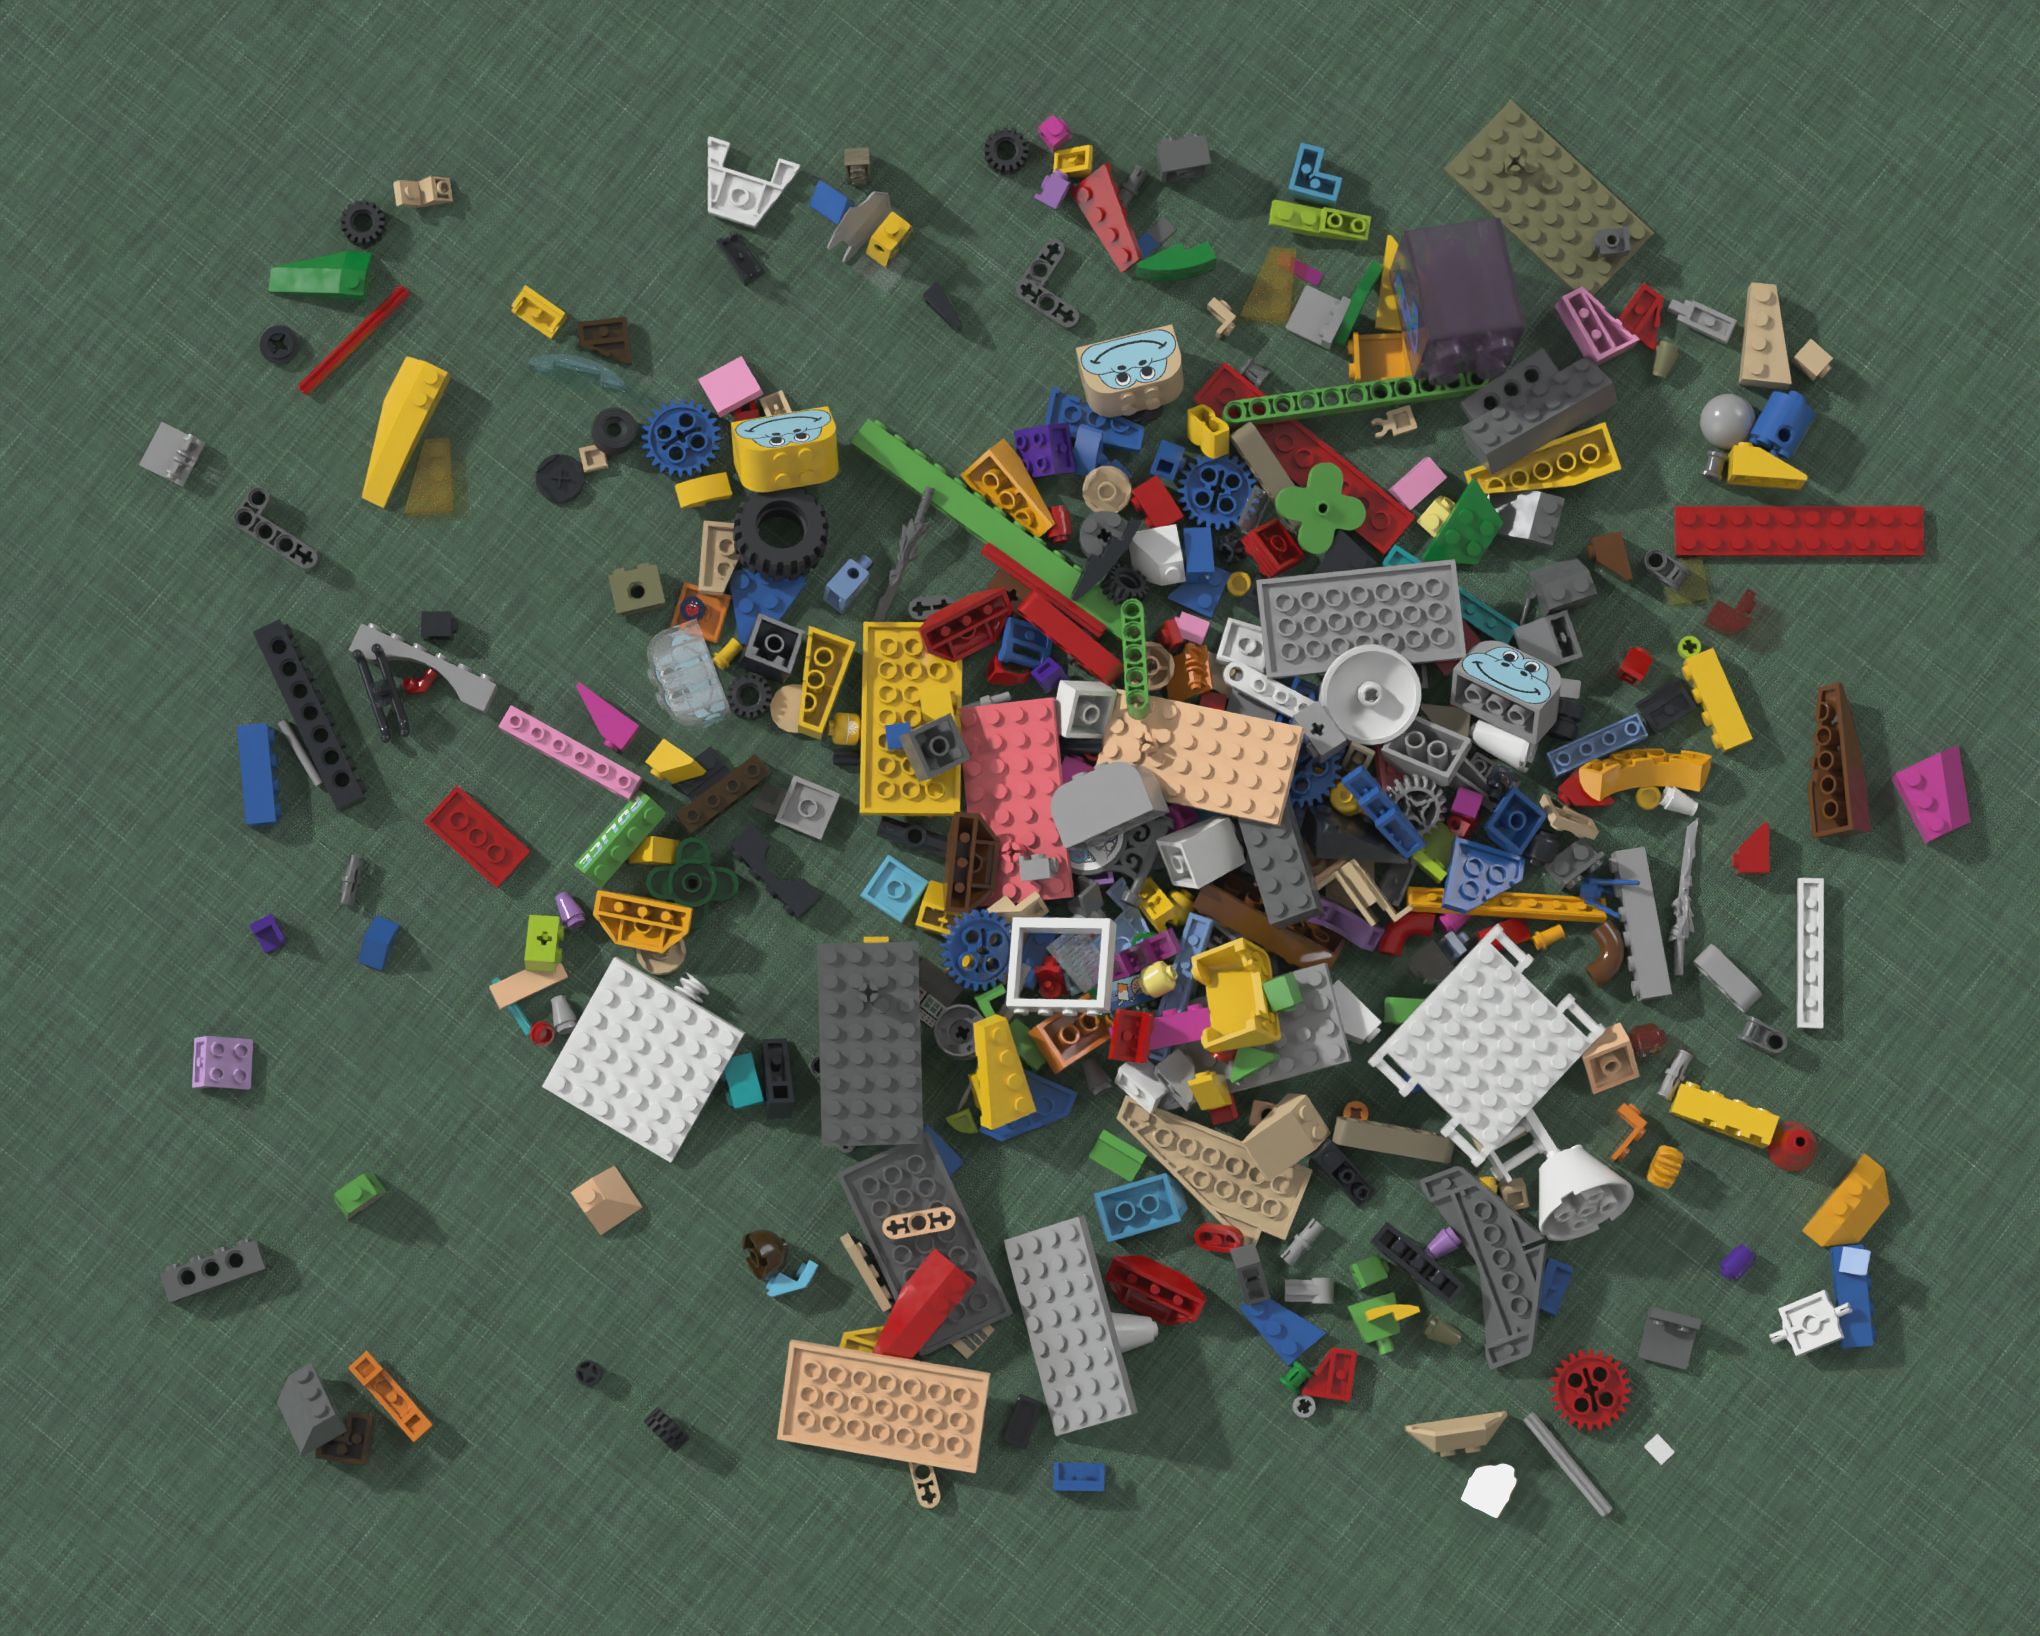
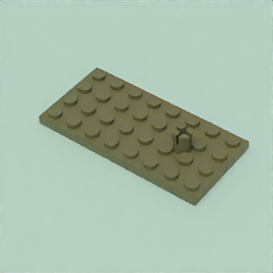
M1512 100L1443 170L1571 291L1583 286L1594 297L1654 235V232ZM1628 226L1631 249L1628 256L1598 258V251L1594 252L1592 237H1596L1597 231ZM1607 238L1609 244L1613 245L1616 243L1614 238Z

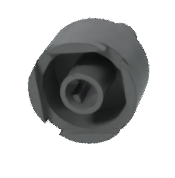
M1099 511L1090 515L1084 520L1080 529L1079 541L1082 553L1087 558H1089L1091 552L1101 556L1107 542L1104 543L1102 539H1099L1101 534L1111 536L1112 534L1121 538L1127 526L1126 522L1119 514L1110 511ZM1127 549L1124 551V553L1121 555V557L1118 559V561L1122 558V556L1125 554V552L1127 551Z

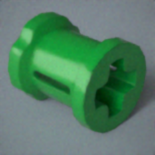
M1297 1361L1293 1363L1294 1367L1284 1377L1278 1379L1294 1395L1304 1380L1312 1377Z

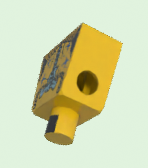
M892 211L872 235L866 254L886 268L914 234L912 226ZM877 247H882L884 252L879 250Z

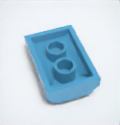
M1167 1173L1093 1194L1102 1229L1108 1243L1180 1222L1183 1214L1188 1210L1181 1183L1168 1176Z

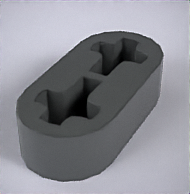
M944 595L916 598L909 604V615L917 622H925L929 615L938 611L933 610V607L941 606L943 601H946L947 605L954 603L951 597ZM917 604H922L923 608L931 607V610L923 611L922 616H918L917 612L912 611L917 608Z

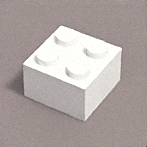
M1060 680L1055 701L1058 733L1065 738L1103 739L1107 723L1113 713L1117 691L1102 682Z

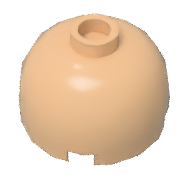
M1149 641L1146 642L1149 692H1155L1168 684L1173 676L1175 665L1172 655L1163 648L1164 646ZM1133 657L1130 661L1137 662L1141 658ZM1137 679L1131 683L1137 685L1142 681Z

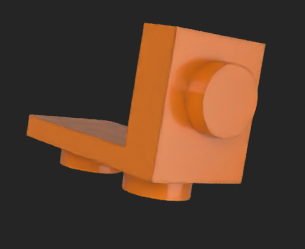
M1623 1103L1615 1112L1631 1125L1634 1130L1609 1158L1612 1162L1617 1158L1621 1161L1630 1151L1627 1147L1633 1139L1637 1142L1647 1131L1643 1128L1647 1122L1640 1117L1641 1111L1631 1103L1628 1106Z

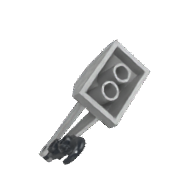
M1418 716L1415 717L1412 724L1401 735L1386 742L1381 749L1382 758L1402 776L1407 775L1411 780L1413 774H1417L1419 780L1422 776H1426L1428 782L1435 781L1436 787L1450 786L1457 791L1459 787H1463L1483 795L1481 805L1492 812L1495 811L1509 790L1507 777L1504 774L1510 776L1515 783L1519 782L1517 774L1504 765L1494 766L1491 773L1485 778L1466 758L1472 747L1470 738Z

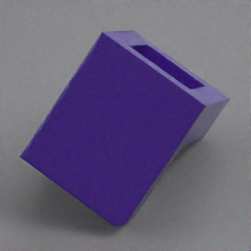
M1050 657L1030 672L1045 693H1049L1059 685L1060 680L1070 681L1062 668Z
M269 914L249 925L265 953H269L288 943L273 914Z

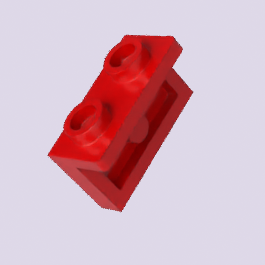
M1116 1008L1109 1059L1142 1064L1147 1063L1151 1053L1150 1037L1154 1030V1015L1152 1013Z

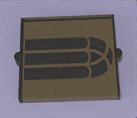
M1480 1462L1473 1477L1469 1478L1470 1483L1461 1499L1499 1518L1506 1503L1510 1502V1496L1518 1481Z

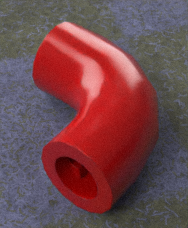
M1409 911L1396 922L1392 919L1384 928L1385 932L1379 940L1377 952L1387 956L1401 957L1404 943L1408 937L1421 935L1431 938L1436 913Z

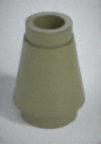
M1660 341L1659 346H1656L1652 375L1666 379L1667 374H1669L1680 354L1678 353L1679 346Z
M1432 1315L1429 1316L1422 1330V1333L1427 1335L1426 1338L1454 1347L1458 1344L1462 1333L1458 1332L1441 1317H1434Z

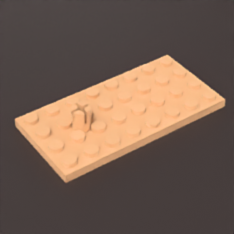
M1116 689L1117 695L1113 713L1105 729L1102 741L1103 751L1099 753L1096 765L1103 762L1110 764L1118 761L1142 765L1150 769L1156 776L1166 802L1271 825H1281L1305 731L1303 727L1150 695V712L1148 716L1142 720H1134L1127 711L1125 690ZM1137 702L1134 703L1132 706L1141 707L1143 703Z
M791 1340L777 1439L976 1473L991 1373Z

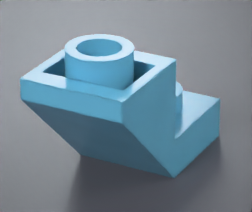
M810 1260L807 1265L802 1263L796 1274L799 1277L797 1282L779 1272L777 1277L775 1276L769 1280L766 1286L769 1290L767 1295L774 1298L806 1289L819 1265Z

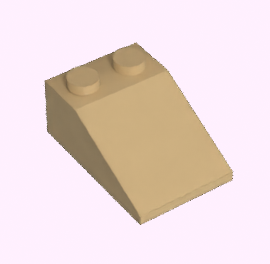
M1288 1093L1241 1144L1264 1179L1270 1181L1316 1150L1331 1132L1307 1095Z

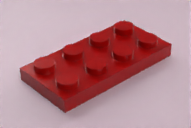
M458 785L423 821L497 889L531 853L529 849Z

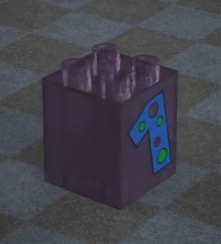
M1501 218L1403 231L1389 276L1413 380L1428 378L1431 385L1440 386L1454 382L1458 379V374L1477 371V375L1481 379L1495 378L1504 374L1507 371L1506 367H1509L1526 324Z

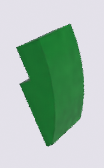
M1208 241L1185 251L1182 243H1179L1138 262L1136 276L1141 280L1161 282L1189 279L1215 270L1216 256Z

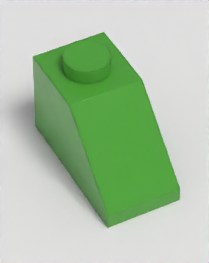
M1378 1254L1349 1267L1359 1291L1387 1279V1272L1390 1271L1385 1258L1380 1259Z

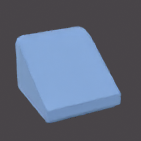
M1843 1247L1839 1272L1866 1276L1871 1251Z

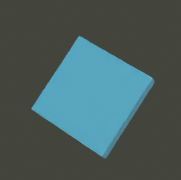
M888 855L860 897L902 924L927 888L929 881Z

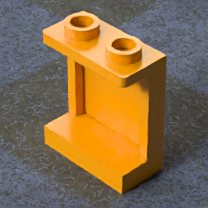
M1402 330V333L1358 335V332H1353L1352 339H1348V354L1353 355V363H1349V378H1354V384L1415 375L1414 355L1407 330Z

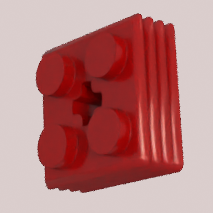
M1277 518L1251 530L1250 533L1241 539L1245 546V551L1250 556H1253L1259 565L1261 573L1270 579L1297 566L1306 558L1298 544Z

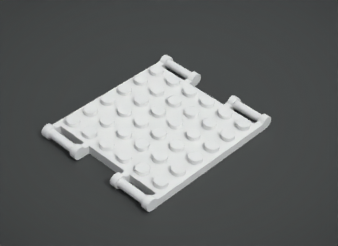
M1499 924L1495 925L1368 1061L1372 1067L1376 1066L1400 1089L1399 1093L1403 1097L1407 1096L1416 1084L1426 1091L1452 1117L1440 1133L1445 1137L1448 1136L1472 1159L1471 1163L1476 1167L1486 1159L1492 1150L1606 1030L1601 1023L1597 1024L1575 1002V998L1571 994H1568L1555 1007L1526 979L1521 972L1533 962L1534 958L1529 953L1526 955L1503 932V928ZM1494 939L1498 940L1519 961L1515 967L1490 944ZM1566 1009H1569L1591 1031L1587 1036L1562 1014ZM1386 1054L1411 1077L1407 1082L1383 1060ZM1458 1124L1483 1147L1479 1152L1455 1130Z

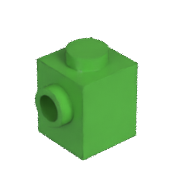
M1293 972L1262 983L1272 1012L1280 1009L1282 1014L1297 1009L1295 1004L1303 1001Z

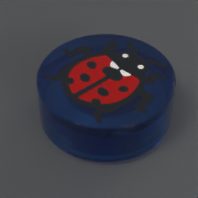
M691 596L682 601L680 612L686 621L697 622L703 618L705 606L701 599Z

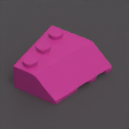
M1959 745L1935 754L1896 773L1892 777L1925 844L1970 823Z

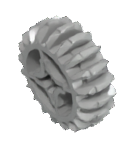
M1413 774L1411 780L1407 775H1404L1403 782L1401 783L1398 779H1394L1396 786L1394 788L1387 786L1386 788L1390 792L1389 796L1396 804L1402 798V804L1399 808L1408 820L1414 819L1418 822L1412 825L1422 838L1425 832L1428 836H1432L1430 829L1432 827L1437 830L1439 829V825L1436 822L1444 821L1445 818L1440 813L1447 811V808L1442 805L1446 802V798L1441 796L1442 789L1436 787L1435 781L1428 782L1426 776H1422L1419 780L1417 774ZM1423 791L1426 793L1423 795L1420 793L1417 796H1411L1408 792ZM1408 800H1410L1411 803L1416 806L1415 810L1418 813V815L1411 811V805L1409 804ZM1429 803H1431L1430 811L1424 818V811L1430 806Z

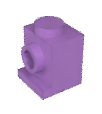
M1055 169L1051 176L1047 175L1040 187L1043 189V192L1036 193L1034 198L1054 209L1060 208L1072 184V181L1067 179L1069 175L1059 169Z

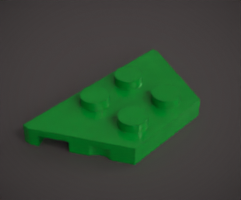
M1472 478L1423 554V560L1434 562L1455 559L1456 563L1478 564L1502 527L1503 521L1475 478Z

